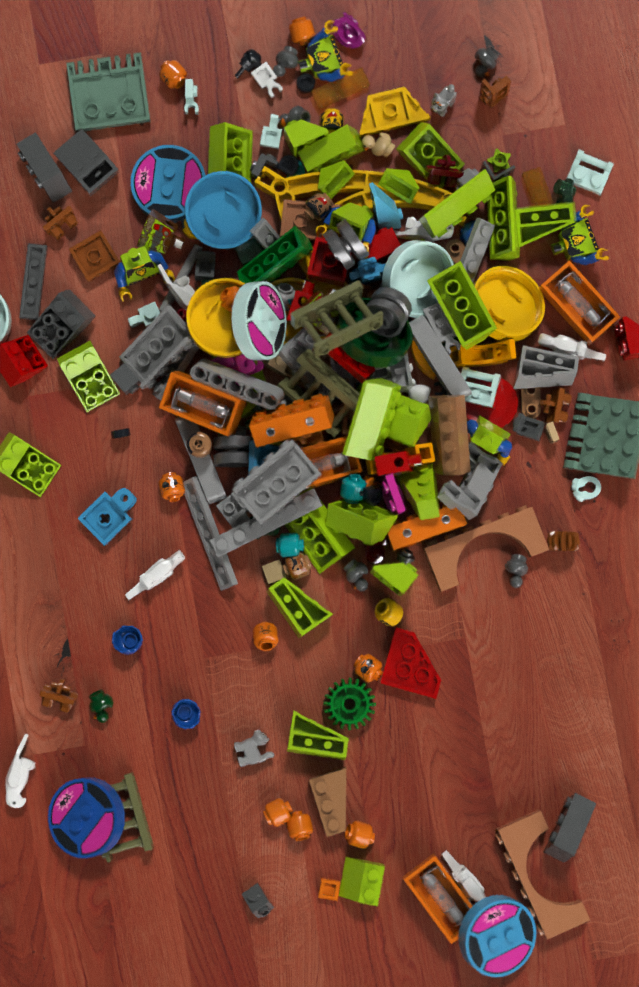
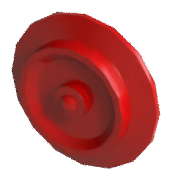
M502 378L498 385L493 408L465 402L466 416L469 420L477 421L478 417L482 416L500 428L505 427L512 421L518 408V398L515 389L508 381ZM480 379L473 382L488 387L492 385V382Z

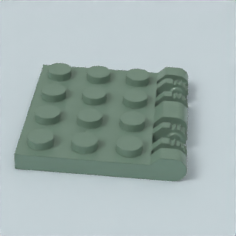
M141 52L133 53L135 62L133 67L130 54H126V68H121L119 55L114 56L116 69H112L111 57L97 58L99 69L97 72H95L93 59H90L88 62L90 73H84L82 61H77L79 74H76L74 62L66 63L76 132L81 129L89 131L151 122Z
M578 393L576 401L588 403L590 406L576 403L575 408L581 411H589L588 417L573 415V420L587 424L572 423L569 437L581 439L583 443L569 440L568 445L582 449L581 454L566 452L565 457L578 459L579 462L565 459L563 468L635 479L639 463V401Z

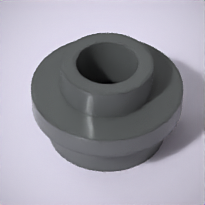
M408 549L398 550L396 553V559L405 565L407 563L411 564L415 560L413 552Z

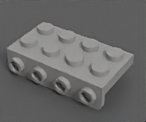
M170 305L153 320L119 358L141 382L139 386L141 389H151L157 384V379L160 376H164L170 370L168 367L172 363L178 362L182 358L181 354L192 348L194 343L188 332L187 324Z
M293 440L283 442L279 446V451L275 454L270 453L264 458L265 462L261 466L253 467L248 472L250 474L248 477L239 479L233 485V493L237 495L260 525L265 523L322 475Z

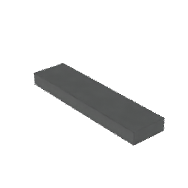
M28 243L20 319L37 320L40 317L47 245Z

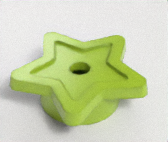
M495 149L494 156L488 158L487 161L494 165V172L497 173L501 168H510L508 159L511 154H505L499 149Z

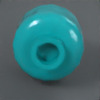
M350 474L349 477H345L342 480L340 495L345 502L358 504L359 501L363 500V488H366L367 483L360 475Z
M281 533L279 538H276V552L282 558L295 557L299 555L300 551H304V539H300L298 533Z

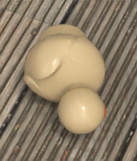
M380 133V137L376 142L372 136L368 135L362 139L365 151L371 148L372 153L376 156L383 155L387 158L395 147L391 143V137L386 133Z

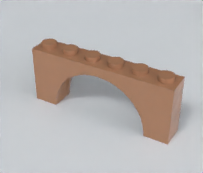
M525 505L515 509L516 513L509 515L507 512L497 516L499 520L491 522V519L481 522V527L473 529V526L463 529V534L456 536L455 533L447 535L444 537L445 541L438 543L437 540L427 543V547L423 550L439 591L442 592L459 585L457 577L459 556L464 547L478 536L490 533L506 535L517 541L524 548L529 558L549 550L533 508H527Z
M539 809L496 828L498 833L495 836L499 844H503L506 849L504 856L507 862L512 863L514 867L512 874L516 882L520 880L523 887L520 888V892L524 900H529L531 906L528 909L533 918L536 917L539 924L536 927L540 936L544 935L548 940L590 921L581 900L578 899L566 903L548 900L538 894L529 881L526 869L529 849L535 839L549 829Z

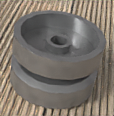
M346 219L337 224V229L342 235L340 238L332 229L322 235L328 242V247L336 259L340 260L346 270L355 265V261L350 255L352 251L360 260L367 257L369 253Z
M390 287L377 289L366 305L373 315L380 311L383 312V325L377 330H371L383 337H395L400 334L412 311L409 299L402 292Z
M231 435L213 438V449L222 451L214 455V466L249 467V452L244 451H249V441L254 440L253 437Z

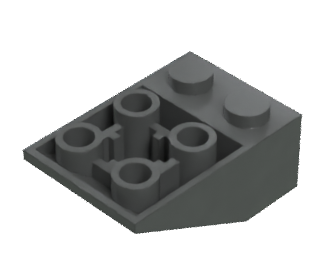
M83 129L53 152L90 197L119 173L114 163Z
M69 289L58 293L27 333L54 359L87 328L96 315Z

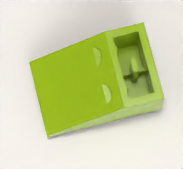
M91 341L57 358L61 369L86 412L120 395Z
M9 432L0 445V472L41 497L61 465Z

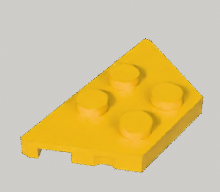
M405 87L368 95L359 135L364 137L430 121L431 118L420 107L418 101L412 98L410 92Z

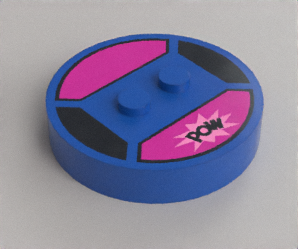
M93 777L74 779L62 785L54 794L48 810L49 829L56 844L67 854L77 858H90L102 855L112 849L122 835L125 823L124 807L118 793L107 782Z

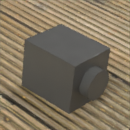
M125 363L110 374L111 378L126 395L129 393L133 394L139 389L140 381Z

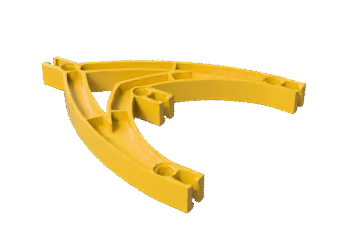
M264 166L261 177L258 176L255 180V187L275 199L280 221L282 222L284 200L296 201L297 199L311 197L317 192L321 193L318 189L320 172L283 178ZM353 170L354 176L337 194H355L340 200L335 205H341V207L347 203H354L361 207L365 205L373 212L369 183L372 182L395 201L397 208L431 210L452 193L415 179L419 190L412 203L409 204L378 185L384 172ZM261 177H269L273 180L272 184L269 186L261 182ZM282 185L285 189L282 192H277L275 187ZM461 216L463 220L458 223L460 226H463L467 218L465 216ZM312 251L308 256L303 257L297 262L306 279ZM307 279L309 282L315 283V287L319 292L325 295L330 288L336 291L343 288Z

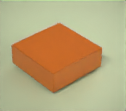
M321 878L318 898L338 901L341 881Z

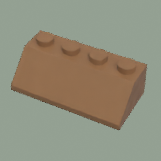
M465 395L428 396L431 413V440L435 456V462H433L434 472L440 475H463L471 472Z

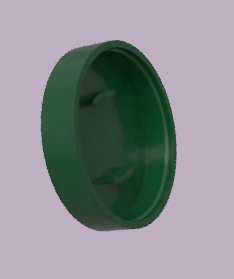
M371 298L361 299L367 305ZM354 302L344 306L356 323L363 320L362 312ZM339 313L335 326L341 331L349 326ZM407 320L400 334L395 337H383L369 331L340 347L351 358L362 364L380 368L390 367L399 363L405 357L411 346L413 333Z

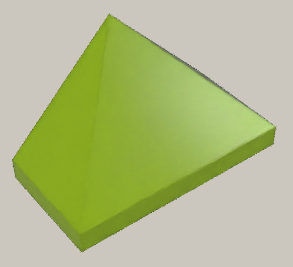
M344 160L321 168L318 189L322 194L326 193L332 199L355 173Z
M387 168L378 184L409 204L412 203L419 190V186L409 170Z

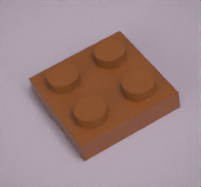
M101 230L69 248L70 253L88 283L120 263Z

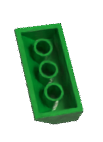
M294 226L237 271L239 281L246 284L260 281L271 283L277 280L281 274L292 268L300 259L309 255L313 250L310 240Z

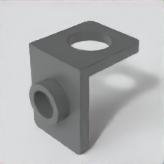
M486 161L482 162L481 165L482 170L486 169L492 183L510 176L516 168L513 165L494 176Z

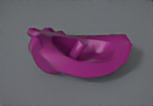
M343 12V17L333 20V27H338V31L333 34L337 41L347 48L354 49L360 47L365 42V34L359 28L358 21L351 15Z

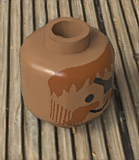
M302 552L298 556L285 558L286 564L282 565L286 576L290 575L293 580L309 575L310 569H312L307 554L304 555Z

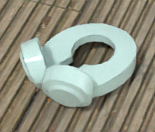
M592 476L580 479L574 478L571 485L572 491H574L573 496L580 502L596 497L601 492L600 481ZM587 482L595 484V491L592 493L587 491L580 492L578 489L584 487Z

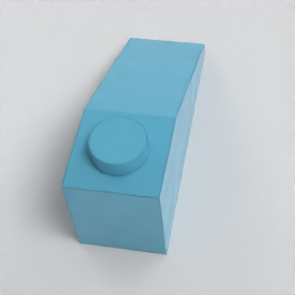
M373 182L369 183L374 218L378 230L385 227L387 229L393 228V230L401 228L400 220L403 219L401 208L397 209L393 199Z

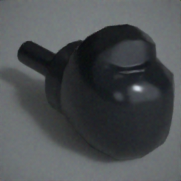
M253 49L247 50L239 62L242 67L234 76L238 79L245 70L250 72L251 69L255 70L261 66V55Z

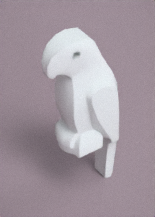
M408 217L405 231L394 230L398 238L407 240L425 239V241L434 242L452 237L454 226L452 224L446 228L448 232L440 238L437 235L431 238L419 221H416L414 217Z
M157 265L178 305L187 310L189 301L195 293V290L189 285L190 278L184 275L172 283L162 265Z
M543 333L539 335V345L548 347L554 352L576 356L579 359L589 358L605 361L606 354L589 349L586 341L579 342L564 335H558L557 337Z
M178 550L171 557L158 560L145 573L139 576L140 582L125 594L127 599L130 600L142 591L150 590L169 578L174 573L175 567L185 560L183 553Z
M29 734L24 735L6 776V803L13 808H20L25 804L26 798L21 796V791L26 786L29 771L33 770L36 764L34 761L21 757Z
M447 850L443 852L442 856L452 869L453 878L469 901L477 903L486 898L484 894L485 888L464 865H460Z

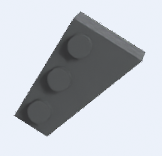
M36 132L17 143L20 149L17 152L23 162H28L26 168L31 175H36L34 180L38 187L45 189L53 203L72 192L62 172Z
M577 793L570 797L568 796L563 804L565 808L562 814L558 816L555 829L551 833L543 852L563 863L574 857L597 803Z

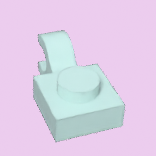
M185 79V114H188L190 107L195 108L196 114L199 113L198 104L194 102V97L198 96L197 85H194L193 79Z
M271 114L269 127L263 126L260 146L279 149L282 129L277 128L279 115Z
M155 301L139 308V315L128 318V322L131 328L144 323L145 327H148L160 314Z

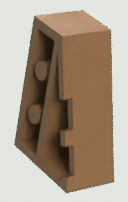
M346 767L310 778L309 782L326 836L329 837L346 831Z

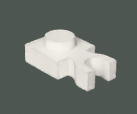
M267 62L251 72V75L261 89L267 87L271 99L275 97L274 93H272L273 88H277L279 92L283 91L281 85L274 81L277 79V76Z

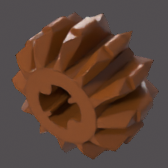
M550 531L547 538L549 550L577 551L580 544L579 533Z

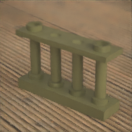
M359 280L291 312V325L293 328L304 327L315 342L313 344V356L315 358L320 355H326L331 350L371 330H377L383 325V312L380 311L373 315L361 299L363 285ZM354 302L365 316V319L356 323L344 306ZM335 310L338 311L349 327L339 331L327 314ZM321 319L332 335L322 340L310 322Z
M308 348L297 358L296 361L301 366L291 379L286 377L277 386L293 401L298 399H304L305 401L311 399V396L321 383L330 390L327 394L330 403L336 396L345 403L334 417L332 427L325 429L327 433L335 437L342 431L341 420L350 409L355 412L360 393L319 357L315 358L313 352ZM308 370L315 376V380L304 392L296 384Z
M134 772L125 774V779H122V782L112 784L111 786L115 791L128 790L130 798H127V801L122 802L124 810L128 808L130 810L133 809L135 817H133V820L124 823L123 830L133 827L135 829L139 828L141 836H138V839L117 844L108 852L102 854V858H106L107 863L113 860L112 854L139 846L141 848L144 847L145 851L154 848Z

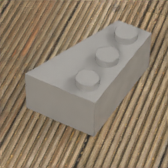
M523 345L518 358L514 389L571 386L577 374L579 357Z

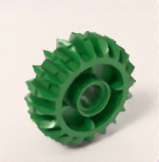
M348 678V684H345V680L341 679V686L334 682L336 689L328 688L332 695L325 694V697L329 698L330 701L323 703L326 706H330L329 709L324 710L325 713H332L328 720L335 717L336 720L333 722V725L336 726L338 722H341L340 729L344 728V724H348V730H351V724H354L355 729H359L358 722L365 726L366 724L363 719L371 720L370 716L367 715L368 712L371 714L375 713L374 710L370 709V706H376V703H370V699H374L375 695L368 696L367 694L372 689L368 688L365 691L363 689L366 686L365 682L362 683L361 687L358 686L359 679H356L355 684H352V678ZM348 698L355 701V707L350 710L344 707V702Z

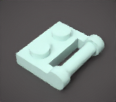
M579 149L566 182L601 195L614 163L604 162L585 154L583 150ZM580 160L587 162L591 165H594L596 167H599L601 169H604L605 171L603 174H601L594 170L579 165Z
M463 366L461 375L465 381L467 377L492 382L491 387L466 381L472 394L465 398V402L493 408L501 374L495 373L492 375L470 370L469 367Z

